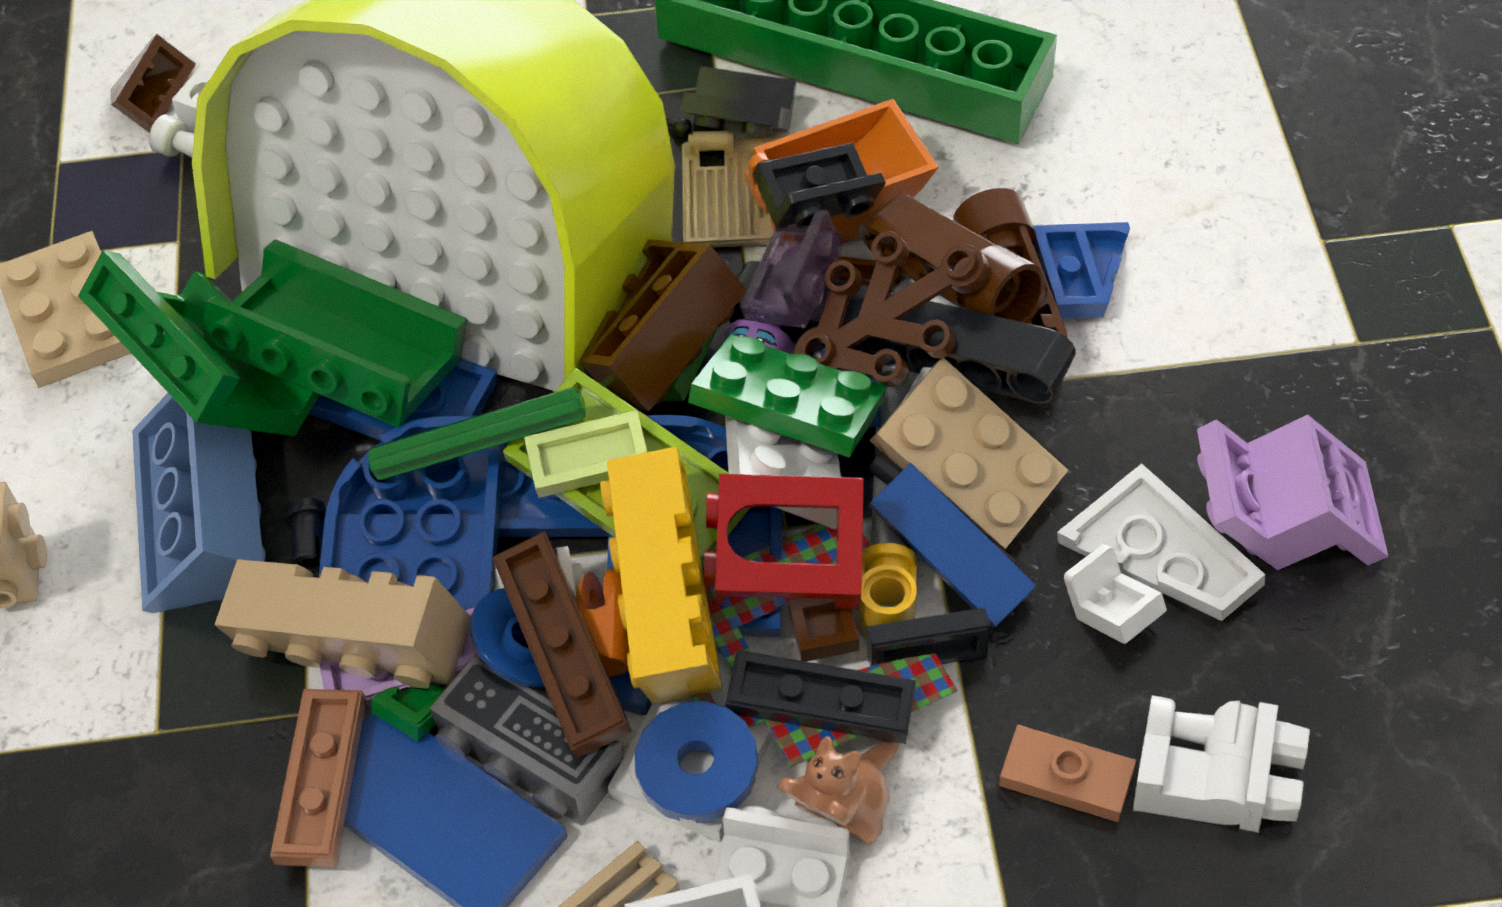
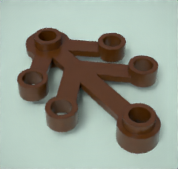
M885 231L880 233L873 240L871 246L872 255L877 262L859 316L842 326L850 297L855 295L861 288L862 275L850 262L846 260L835 261L825 272L824 279L830 292L817 327L806 331L799 338L794 354H804L813 358L817 348L825 344L824 354L820 358L815 359L817 363L841 371L862 373L868 377L875 378L887 387H895L901 384L907 376L908 365L897 352L891 349H883L875 355H871L852 348L871 337L923 349L934 358H943L949 355L955 348L956 336L953 330L943 321L930 320L921 325L899 319L950 288L962 294H970L980 290L988 280L990 265L985 256L975 246L959 244L950 248L943 256L939 268L890 297L899 267L908 259L909 247L896 232ZM897 243L895 253L889 257H883L885 248L889 244ZM968 257V266L960 272H954L956 264L963 258ZM850 272L848 282L842 286H837L839 276L842 273ZM939 331L944 332L943 341L938 346L930 347L929 341L932 335ZM895 360V370L890 375L882 376L884 364Z

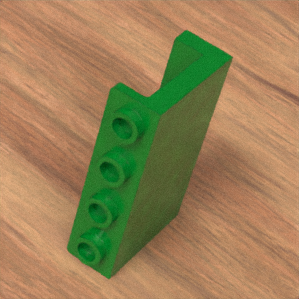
M274 239L264 248L261 276L232 302L213 296L205 303L202 339L216 351L400 428L460 361L467 318Z
M102 250L78 297L196 423L296 436L320 394L216 351L202 339L205 303L213 296L232 302L209 277H206V274L194 272L180 295L157 292L120 253Z

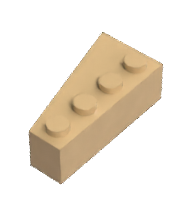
M237 559L215 626L233 640L232 648L247 655L266 657L268 650L285 653V658L294 663L314 668L319 667L323 659L337 662L341 670L356 676L373 678L375 671L379 670L394 674V679L403 684L417 688H429L430 681L448 685L453 681L457 663L469 630L471 617L438 579L432 576L417 575L412 587L398 582L396 575L387 572L372 571L369 582H365L342 568L323 567L319 578H315L311 571L297 564Z

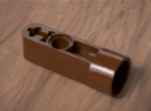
M1009 188L984 190L969 197L957 208L953 221L993 244L1001 245L1042 269L1034 249L1036 232L1023 199L1017 191ZM1045 277L1046 284L1042 302L1028 324L1049 328L1067 337L1065 325Z
M898 193L859 227L860 236L870 251L873 240L880 233L893 231L899 234L909 247L908 259L899 269L901 273L915 281L939 268L943 256L950 248L959 244L975 246L985 256L990 265V274L985 285L980 290L970 294H962L953 288L940 294L941 297L959 308L1028 323L1042 302L1046 283L1044 273L1039 266L1001 245L993 244L905 193ZM897 243L889 244L884 250L883 257L893 255L897 250ZM966 257L960 260L954 267V272L964 270L968 266L969 258Z

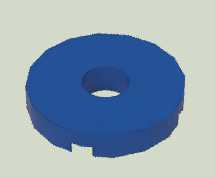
M707 701L680 703L659 713L643 729L635 749V774L647 802L665 817L680 821V818L685 820L696 819V823L713 822L724 816L726 808L737 809L751 794L756 781L755 775L758 770L757 746L746 722L729 708ZM701 750L713 756L712 766L701 774L686 773L680 768V762L683 757L692 751Z

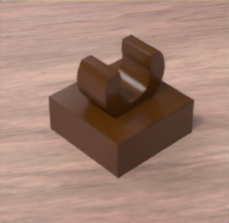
M798 598L788 600L789 615L801 661L807 662L860 651L859 635L852 609H835V599Z

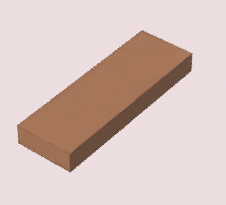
M303 689L270 854L275 865L337 867L367 701L362 690Z

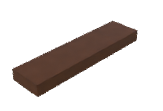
M544 531L493 556L492 559L568 745L575 757L578 759L633 732L554 546L546 532Z

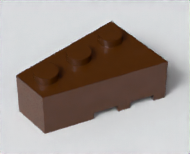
M648 239L642 249L643 254L647 257V261L638 277L635 274H629L621 286L627 293V296L617 313L614 310L607 311L579 360L600 385L637 410L649 412L652 407L660 404L666 398L670 385L686 366L692 364L700 356L704 343L717 327L723 325L731 318L735 305L747 292L710 244Z

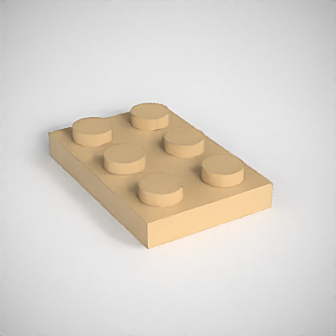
M92 231L0 264V288L30 372L38 388L130 354L129 350L78 297L101 254Z
M941 358L929 370L869 440L902 469H905L912 463L982 533L1004 550L1068 471L1064 465L944 358Z

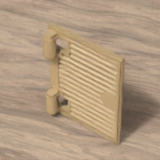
M728 130L701 131L688 135V142L682 144L683 242L710 244L713 248L788 244L787 242L780 243L771 225L770 214H766L762 207H758L752 196L750 186L745 180L748 162L754 156L753 148L782 137L734 140L733 132L728 133ZM724 151L725 166L700 167V152ZM858 236L857 238L850 241H859L862 240L861 236Z

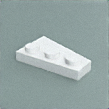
M1142 463L1057 532L1059 544L1084 556H1088L1103 544L1113 548L1122 574L1221 621L1265 585V574Z

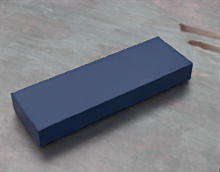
M912 463L869 504V507L972 609H986L990 627L993 629L1036 586Z

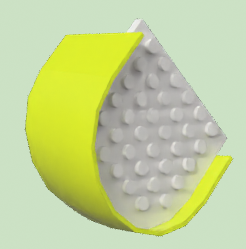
M304 0L275 15L231 46L197 97L192 170L206 277L216 279L238 258L243 292L261 276L264 248L274 239H277L467 318L460 358L493 369L501 376L553 391L560 386L575 367L591 378L590 373L579 360L607 311L614 310L617 313L627 296V293L621 287L629 274H635L638 277L647 261V257L642 252L647 240L672 241L675 164L663 102L625 42L575 0Z

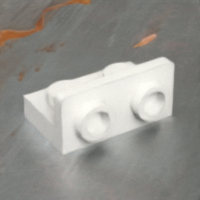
M747 806L742 810L736 808L725 809L723 817L724 838L713 883L752 873L761 907H839L850 857L849 830L838 827L836 823L825 818L809 817L802 821L777 816L773 811L759 806Z

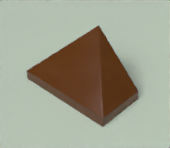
M156 34L111 88V105L150 133L155 120L159 116L167 114L173 103V97L183 87L196 63L160 35Z

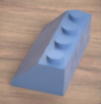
M167 393L132 430L142 611L150 613L224 599L237 559L265 562L266 556L261 541L259 520L261 505L257 499L255 478L257 461L253 456L251 430L196 423Z

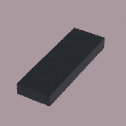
M737 650L725 707L729 708L736 715L906 744L916 680Z

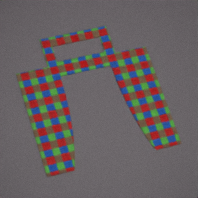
M819 524L782 540L781 558L770 555V546L742 558L754 562L836 564V529ZM864 534L862 538V553L865 548L871 546ZM706 586L714 639L731 671L733 670L737 650L751 652L738 627L756 620L787 604L788 600L796 598L725 596V605H716L715 587ZM936 653L904 658L859 670L916 680L911 713L958 692ZM710 693L691 696L694 702L707 701L716 704ZM738 715L746 722L748 728L766 721L790 767L813 758L821 740L826 736L833 740L834 748L859 737Z

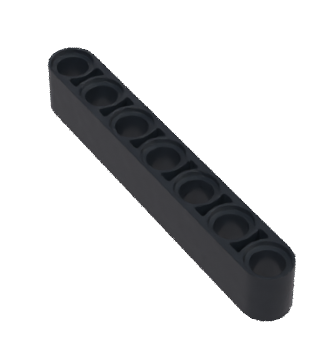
M760 261L746 262L737 277L747 292L735 305L734 313L728 321L732 324L737 320L750 319V316L753 314L767 315L778 320L781 323L780 329L789 335L793 343L797 344L799 338L806 331L818 326L830 289L825 283L824 276ZM837 280V286L847 283L846 281ZM861 285L859 291L850 297L842 326L859 316L868 286ZM891 292L890 297L895 295L896 293ZM933 301L925 303L899 319L921 325L930 320L943 321L953 330L956 336L955 348L949 355L943 357L978 389L1033 403L1045 404L1054 398L1076 356V348L1073 343L1058 331ZM939 331L932 335L929 341L930 347L938 346L943 341L944 332ZM871 337L852 348L871 355H875L883 349L894 350L906 361L908 371L917 374L920 373L923 367L932 368L941 359L931 357L923 349ZM823 344L817 349L825 351L826 346ZM891 360L884 365L895 368L896 361Z

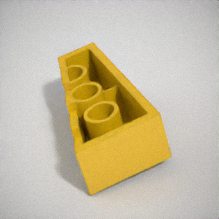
M676 446L607 460L609 480L602 481L600 487L607 517L613 516L616 537L609 538V546L614 570L616 573L620 572L623 594L618 595V605L621 621L628 635L630 652L627 653V663L632 686L634 689L640 688L652 704L691 697L692 695L722 691L723 686L706 586H704V574L686 467Z

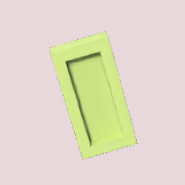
M637 410L524 437L538 498L609 480L607 460L647 452Z

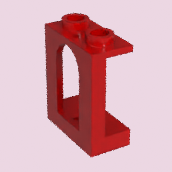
M719 474V493H707L706 528L717 529L716 550H705L704 586L715 587L716 605H725V596L835 599V609L859 610L862 595L863 478ZM755 506L837 509L836 564L775 563L745 560L734 553L728 544L727 529L729 522L738 512Z

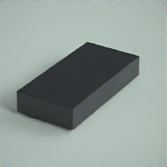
M979 608L867 626L869 666L935 653L942 664L983 658L987 656L990 627L986 609Z

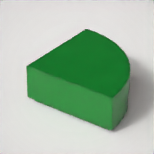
M430 684L428 689L414 688L400 691L399 686L390 687L371 699V713L418 742L435 727L429 708L445 691L446 687Z

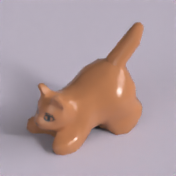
M826 736L821 740L815 756L809 761L805 775L797 779L784 777L779 781L777 788L796 800L795 806L813 817L825 818L836 823L838 827L849 830V835L870 845L882 833V817L890 799L882 769L895 757L899 743L883 740L862 755L856 750L841 755L835 750L833 740Z

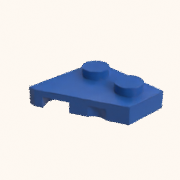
M1129 223L1033 225L1036 232L1034 249L1061 318L1103 317L1109 304L1114 286L1113 283L1122 259L1123 248L1130 231Z

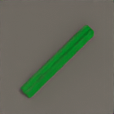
M571 387L375 446L368 451L369 468L377 479L384 480L522 439L526 436L582 421L586 417L585 401L579 390Z

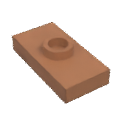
M1017 724L1000 774L999 786L1119 822L1136 760Z

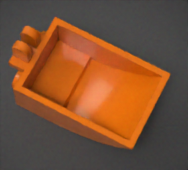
M894 99L753 148L754 156L748 162L745 180L750 186L758 207H762L766 214L769 211L753 176V172L760 162L853 142L867 175L882 173L886 182L876 197L873 207L855 217H845L843 213L826 217L818 224L807 228H798L795 224L776 229L770 216L776 238L780 243L787 242L797 259L806 257L809 253H817L860 236L859 227L898 193H905L912 198L915 197L939 168Z

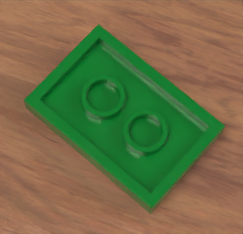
M730 334L692 382L688 403L850 458L883 405L887 386L871 381L866 375L859 372H844L819 364L808 355L789 354L765 346L759 339L749 336L738 337Z

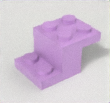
M1308 414L1249 443L1245 442L1217 419L1197 429L1201 453L1198 454L1197 460L1199 468L1207 480L1210 501L1207 502L1206 509L1209 519L1220 533L1228 534L1242 544L1248 553L1257 555L1276 570L1334 545H1337L1343 551L1348 550L1366 565H1371L1389 557L1366 462Z

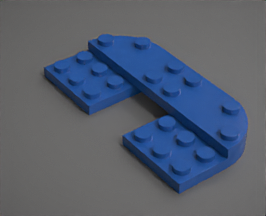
M645 415L729 473L726 428L710 421L689 416ZM438 416L404 423L400 428L395 427L378 436L381 443L376 446L475 416ZM510 442L384 480L377 479L373 472H371L367 452L358 462L353 458L348 463L331 492L324 520L319 576L323 567L342 568L349 574L369 582L372 571L387 572L396 575L398 582L412 587L417 575L432 576L438 579L464 610L474 608L485 595L494 591L496 566L492 557L497 555L498 537H534L544 531L548 537H608V570L610 568L614 569L609 546V538L613 536L556 495L538 498L534 480L506 461L503 450ZM767 506L751 507L727 536L728 544L734 553L742 558L770 546V555L781 558L783 540L782 510ZM782 607L738 627L742 636L781 637Z

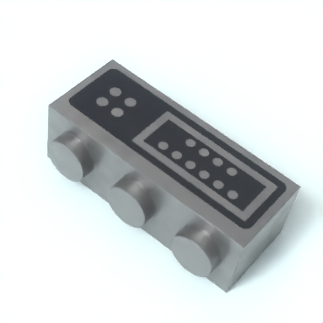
M476 655L472 657L429 708L438 732L436 735L438 742L464 758L466 755H469L483 764L484 770L509 789L517 785L530 793L535 804L548 815L556 819H561L565 815L581 826L609 792L608 785L623 760L620 742L617 740L577 759L568 745L551 701L525 685L502 677Z

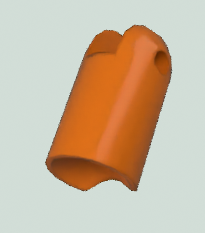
M612 568L608 569L604 575L603 589L597 576L592 572H588L580 579L576 590V600L609 677L621 675L629 671L627 653L630 652L627 630L623 627L618 605V595L623 594L620 572L616 573Z

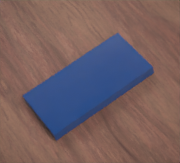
M370 713L363 720L344 826L454 907H508L568 837L566 828L474 763L438 742L431 733L428 732L417 742L373 713Z

